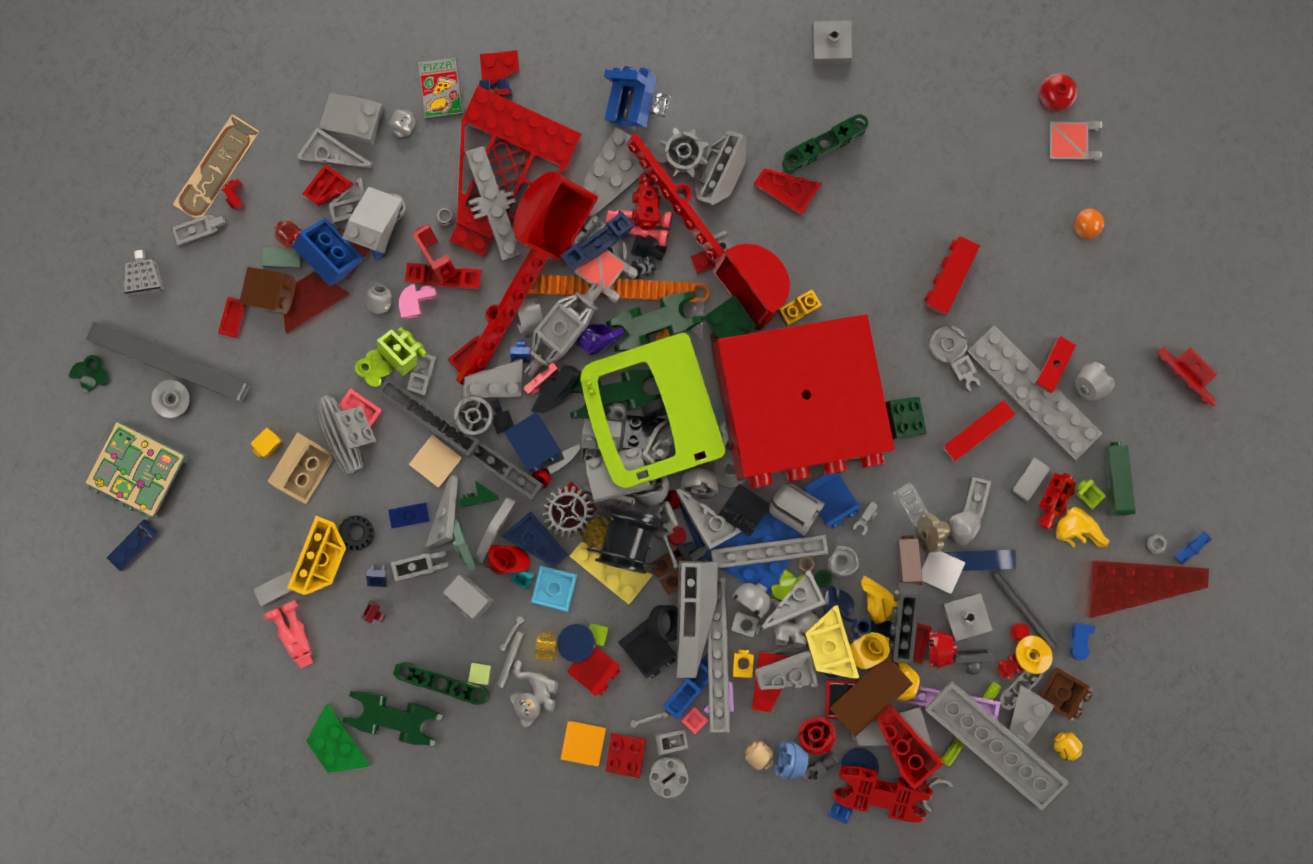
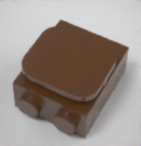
M247 267L239 304L268 312L287 314L291 309L296 288L295 277L282 272Z

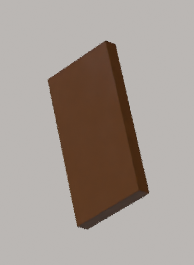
M887 657L884 661L873 667L829 709L856 737L913 683Z

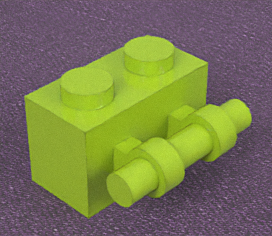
M400 327L397 330L400 336L391 329L377 340L378 351L404 376L418 365L417 354L424 358L427 355V351L420 342H417L412 337L413 335L408 330L406 331L403 327Z

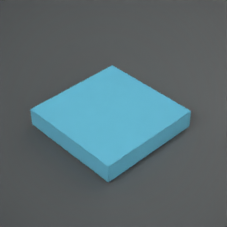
M540 565L531 603L568 612L577 574Z

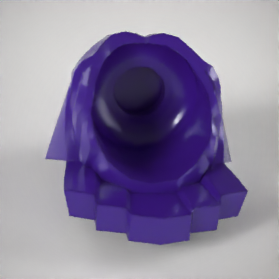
M605 324L588 325L577 338V342L583 348L585 355H595L611 346L623 335L624 330L620 328L613 332Z

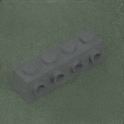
M898 582V590H894V601L897 602L896 607L892 608V619H895L890 627V636H893V641H889L893 662L913 663L920 599L918 583Z

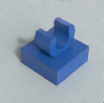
M517 340V347H511V362L522 358V363H530V347H525V340Z
M834 801L828 816L847 824L853 809Z

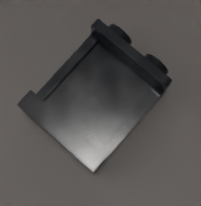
M648 619L618 641L619 645L646 679L648 677L653 679L661 673L659 669L662 666L668 667L676 661L674 658L676 653L666 641H657L651 636L648 630Z

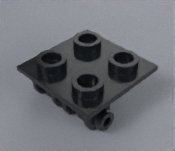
M627 415L623 449L628 450L641 446L643 451L654 428L665 419Z
M739 483L718 516L723 517L727 522L739 528L748 536H751L769 509L770 503Z

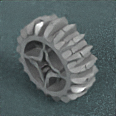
M564 486L565 492L563 493L560 488H557L558 495L551 492L550 494L554 498L552 500L550 498L545 499L550 505H543V508L548 509V512H543L542 515L549 516L548 519L544 520V523L551 522L552 524L548 529L551 530L556 527L554 534L557 535L561 530V537L563 538L566 532H568L569 538H572V532L574 531L577 536H580L578 531L580 528L583 532L587 531L583 527L584 524L591 526L587 519H594L593 515H589V512L595 511L594 508H588V505H591L593 502L592 500L585 501L589 497L588 494H585L583 497L580 496L583 492L582 489L575 493V486L572 487L571 492H568V486ZM565 496L574 497L572 501L567 505H562L557 502L560 498ZM579 500L584 506V517L578 515L575 511ZM560 506L563 508L567 507V509L568 507L572 506L571 511L577 517H574L573 515L570 517L569 515V517L565 518L566 513L563 509L560 508ZM553 507L561 511V518L558 524L553 518ZM569 519H575L580 522L575 527L563 528Z

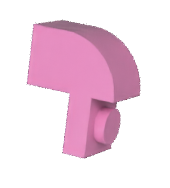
M415 284L405 288L399 298L401 318L406 320L421 317L420 301L438 298L437 290L431 288V286H424L420 288V291H417Z

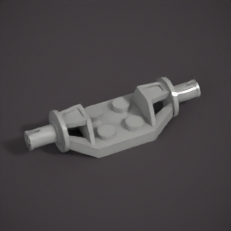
M594 281L585 294L576 292L575 295L557 301L534 330L532 349L530 350L534 359L524 369L528 376L534 378L543 365L548 367L551 363L563 357L588 326L594 310L597 311L598 309L594 301L604 290L596 281ZM580 299L582 300V302L575 309L571 307ZM544 342L546 345L541 354H539L541 344Z

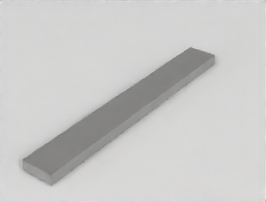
M717 578V602L707 635L710 734L730 733L726 578Z

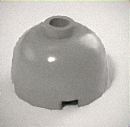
M472 396L458 403L455 408L454 419L461 431L466 434L477 435L489 429L493 422V410L486 400L481 397Z
M698 465L683 474L680 489L690 495H698L697 499L714 498L716 493L718 494V479L715 473L707 469L706 466Z
M667 476L649 481L651 489L632 493V495L643 505L653 506L661 503L669 492L670 485Z
M745 583L731 596L761 619H763L770 608L771 601L766 593L767 588L760 583H757V585Z

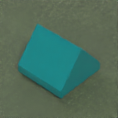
M528 570L519 573L514 572L510 581L528 589L535 574Z

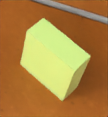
M472 663L468 682L488 685L491 666Z

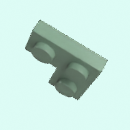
M456 518L454 519L453 540L456 539L453 544L456 552H461L459 557L463 566L467 565L469 571L477 569L475 560L467 544L464 531Z

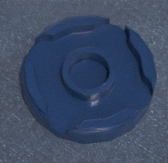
M573 624L562 630L558 637L557 646L559 653L567 661L580 663L591 657L595 650L596 641L589 628L584 625Z
M864 748L849 750L840 762V769L845 766H855L877 771V775L879 773L877 758L871 751Z

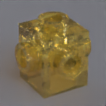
M598 516L583 526L586 529L585 532L581 528L578 529L583 540L591 549L595 546L598 548L603 546L608 527L602 517Z

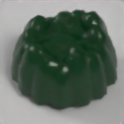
M826 569L817 571L814 577L817 586L821 588L829 586L833 579L832 574Z

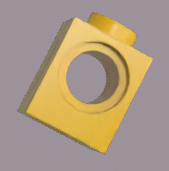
M266 428L250 444L254 447L252 451L259 458L261 456L268 458L283 441L271 429Z
M738 650V653H734L733 677L752 678L754 655L749 654L750 650ZM741 658L748 660L749 664L745 669L738 667V661Z

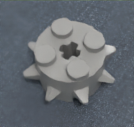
M674 128L673 135L668 141H660V144L665 148V155L659 162L667 163L672 169V176L674 177L677 173H687L694 177V170L700 164H708V161L703 157V150L709 144L708 142L699 141V138L695 136L696 129L680 133L677 128ZM687 150L688 155L682 156L679 151Z

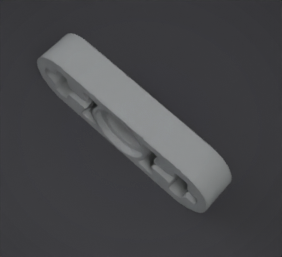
M1025 670L1022 671L999 696L1000 706L1007 710L1013 709L1017 697L1013 696L1011 698V705H1004L1005 700L1003 698L1005 696L1010 697L1013 694L1009 692L1011 689L1018 695L1016 683L1019 681L1025 682L1026 688L1031 690L1043 677L1044 672L1038 674L1037 677L1032 676L1029 679L1032 681L1030 684L1023 676L1029 677L1031 673Z

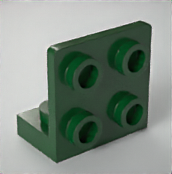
M920 397L885 402L893 440L927 433Z

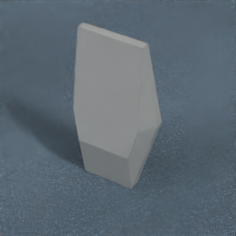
M668 418L654 428L641 454V457L649 465L671 458L676 453Z

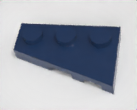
M531 511L501 536L552 567L557 566L568 556L567 552Z

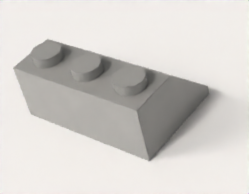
M641 446L618 452L625 469L628 471L647 466L646 461L641 457L643 452ZM602 456L585 460L594 503L651 489L650 482L631 488L619 487L612 481ZM648 471L637 473L638 479L648 477Z

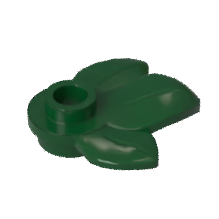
M89 355L83 362L75 363L69 373V378L80 379L83 392L91 391L96 384L105 386L108 376L107 372L102 368V360L96 355ZM93 361L96 362L95 368H91L90 366L91 362Z

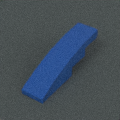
M708 653L700 661L696 678H686L663 705V708L676 719L682 715L709 682Z

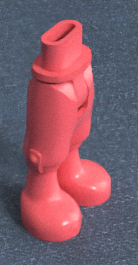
M608 210L606 225L609 220L623 211L634 225L628 234L655 238L660 246L666 247L669 231L642 230L640 226H635V220H632V211ZM665 212L664 216L660 217V222L655 226L670 230L673 212Z
M294 600L281 606L283 613L290 623V628L286 626L280 608L263 614L265 620L273 621L279 629L277 631L278 638L281 639L290 657L294 659L292 661H296L298 668L301 669L313 663L310 656L312 652H310L308 640L304 632V625L299 620L297 621L295 615L298 603Z

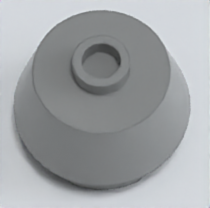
M1094 362L1090 365H1084L1075 380L1077 391L1083 398L1089 401L1109 396L1114 388L1113 377L1109 378L1108 374L1104 371L1106 367L1102 364Z

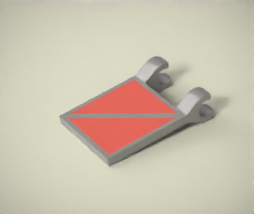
M1050 122L1049 160L1100 161L1102 158L1101 151L1088 152V131H1100L1102 129V122Z
M608 250L574 271L576 275L590 285H593L594 281L604 288L601 293L614 303L619 300V294L610 288L620 274L624 271L632 279L638 275V271L634 267L628 265Z

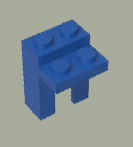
M624 66L623 69H605L604 77L613 83L605 120L613 125L646 128L657 76L647 68L636 70L632 67ZM634 91L628 120H626L625 116L630 93Z

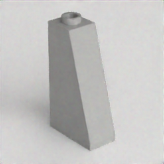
M917 706L898 712L929 745H932L921 707ZM877 719L873 720L856 737L850 732L852 741L857 742L859 746H889Z

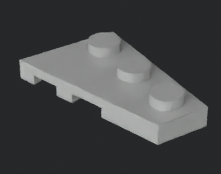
M519 358L514 362L504 363L496 368L464 377V398L472 396L481 398L521 397L523 359Z
M809 651L755 669L758 686L761 690L783 689L790 686L795 688L810 685L811 687H818L812 655Z
M1020 684L1009 731L1028 746L1054 708V705Z

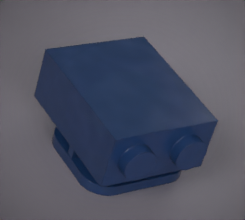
M537 412L504 432L528 472L533 471L535 473L544 468L542 464L550 461L552 463L560 458L559 454L562 451Z

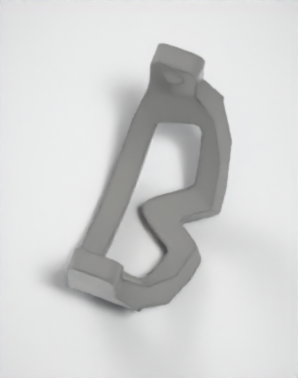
M931 775L923 782V784L930 788L938 783H946L948 787L953 788V785L943 776ZM923 800V802L919 801L929 812L932 811L930 806L927 805L926 800Z

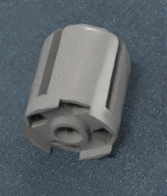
M787 482L779 488L769 504V512L773 517L805 536L825 503L793 483Z

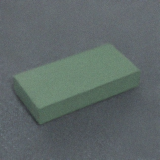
M263 247V267L301 268L302 256L294 248Z

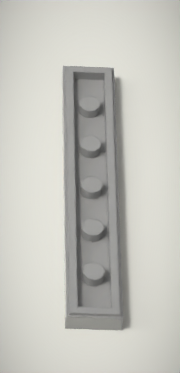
M826 535L711 550L712 561L718 562V568L828 554Z

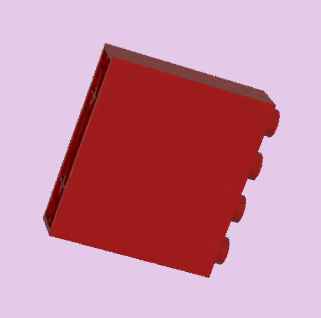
M868 314L721 338L711 345L737 481L749 479L750 489L773 485L772 475L786 472L788 482L811 478L809 468L818 466L824 467L825 475L848 471L846 461L857 459L861 460L862 468L880 466L885 464L883 455L895 450Z

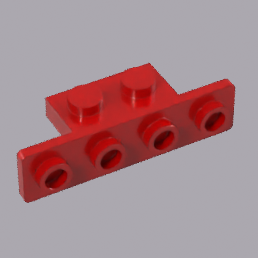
M1162 346L1158 351L1160 354L1159 358L1164 363H1169L1173 367V372L1178 377L1182 376L1187 381V386L1192 391L1196 390L1200 394V399L1205 404H1210L1213 407L1217 400L1204 386L1216 377L1217 373L1191 347L1176 359Z

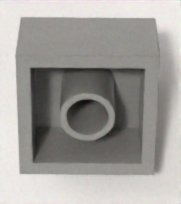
M851 21L813 22V65L851 64L853 58Z
M981 593L941 604L950 635L953 636L954 642L993 631Z

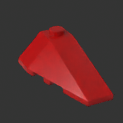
M892 705L876 718L901 776L914 790L945 763L938 753Z

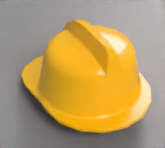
M872 632L855 640L850 645L856 667L868 669L884 661L890 653V638L880 633Z

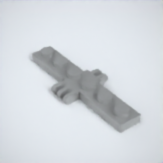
M484 146L466 151L465 155L480 195L479 198L468 201L469 205L476 203L478 205L471 208L472 213L480 211L479 214L473 216L474 220L487 216L502 261L520 256L521 252L506 210L510 209L511 204L516 203V199H507L514 195L513 191L505 193L504 190L499 191Z

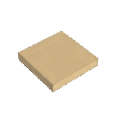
M432 434L408 465L440 488L463 458Z

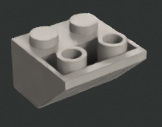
M584 419L580 455V462L585 463V460L602 456L590 419ZM607 421L617 451L620 452L622 422Z

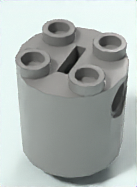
M663 756L657 759L649 772L650 785L654 792L664 798H674L680 795L688 784V771L685 764L674 756Z

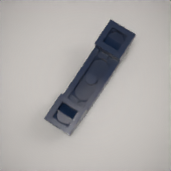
M622 211L609 220L607 225L580 245L577 246L575 244L560 256L571 271L576 270L611 248L634 225Z
M1015 550L944 552L965 562L962 571L1016 569Z

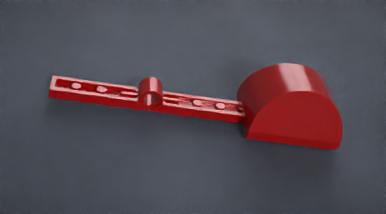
M635 133L630 136L627 143L630 153L635 154L640 166L649 173L651 181L658 185L663 197L670 201L674 212L684 220L685 227L693 232L697 243L704 247L708 258L716 263L713 273L731 297L736 296L757 325L755 329H763L773 319L789 295L790 280L783 263L771 251L755 244H739L724 251L688 203L692 196L691 188L683 183L675 186L638 134ZM680 193L684 195L685 198H680L677 194Z
M547 172L541 175L526 190L517 207L513 229L516 239L531 249L499 305L493 304L488 307L485 319L489 323L455 380L459 384L464 385V377L485 369L548 257L562 263L563 259L560 255L570 249L598 200L596 194L556 172Z

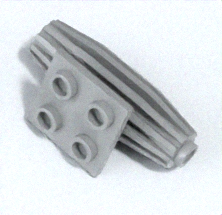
M329 395L318 399L319 403L316 404L321 428L333 456L345 475L363 469L359 447L374 443L376 439L362 407L342 411L334 397L330 398Z

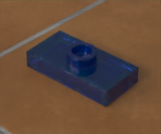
M426 502L388 510L392 529L430 522Z

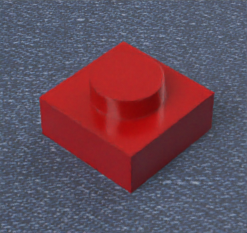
M706 250L690 256L697 275L715 268L713 261L708 258Z

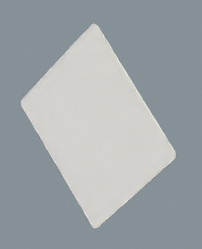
M942 551L929 553L921 570L922 580L951 594L965 562Z

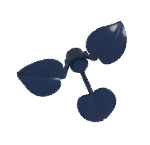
M830 586L824 595L826 604L823 606L825 614L838 605L841 618L843 617L845 621L853 623L851 628L853 637L848 641L849 645L858 637L872 632L880 633L885 637H889V641H893V636H890L892 624L890 621L876 624L874 621L869 623L865 619L858 621L856 618H848L847 616L852 614L854 610L853 598L845 591L834 586ZM824 673L828 678L839 677L838 675Z

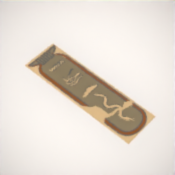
M232 114L172 205L194 219L204 216L260 131Z

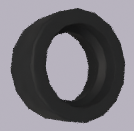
M658 605L652 609L648 617V630L655 640L666 642L677 640L678 608L674 605ZM667 612L670 618V628L665 634L662 630L661 622L663 615Z

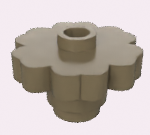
M934 514L920 516L917 521L919 528L916 531L918 540L922 542L923 549L928 553L941 551L944 547L943 540H946L951 535L950 525L947 522L939 521L938 517H935Z

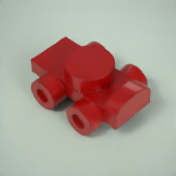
M1014 653L1007 657L1009 661L1005 662V660L998 662L999 667L996 670L1002 679L1004 677L1007 680L1013 678L1014 671L1017 674L1024 671Z

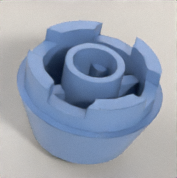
M792 741L780 743L775 753L779 755L778 765H774L776 776H780L784 780L802 777L807 770L808 753Z

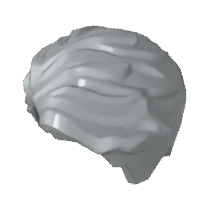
M971 511L956 514L947 521L951 528L950 540L962 546L970 544L981 526L980 520Z
M837 546L832 556L828 558L827 568L836 577H850L859 566L857 554L848 546Z

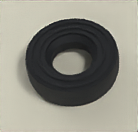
M662 398L649 402L642 407L645 418H656L667 414Z

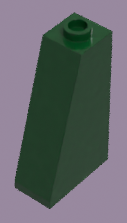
M1111 442L1110 446L1105 447L1108 516L1136 514L1128 445H1122V442Z

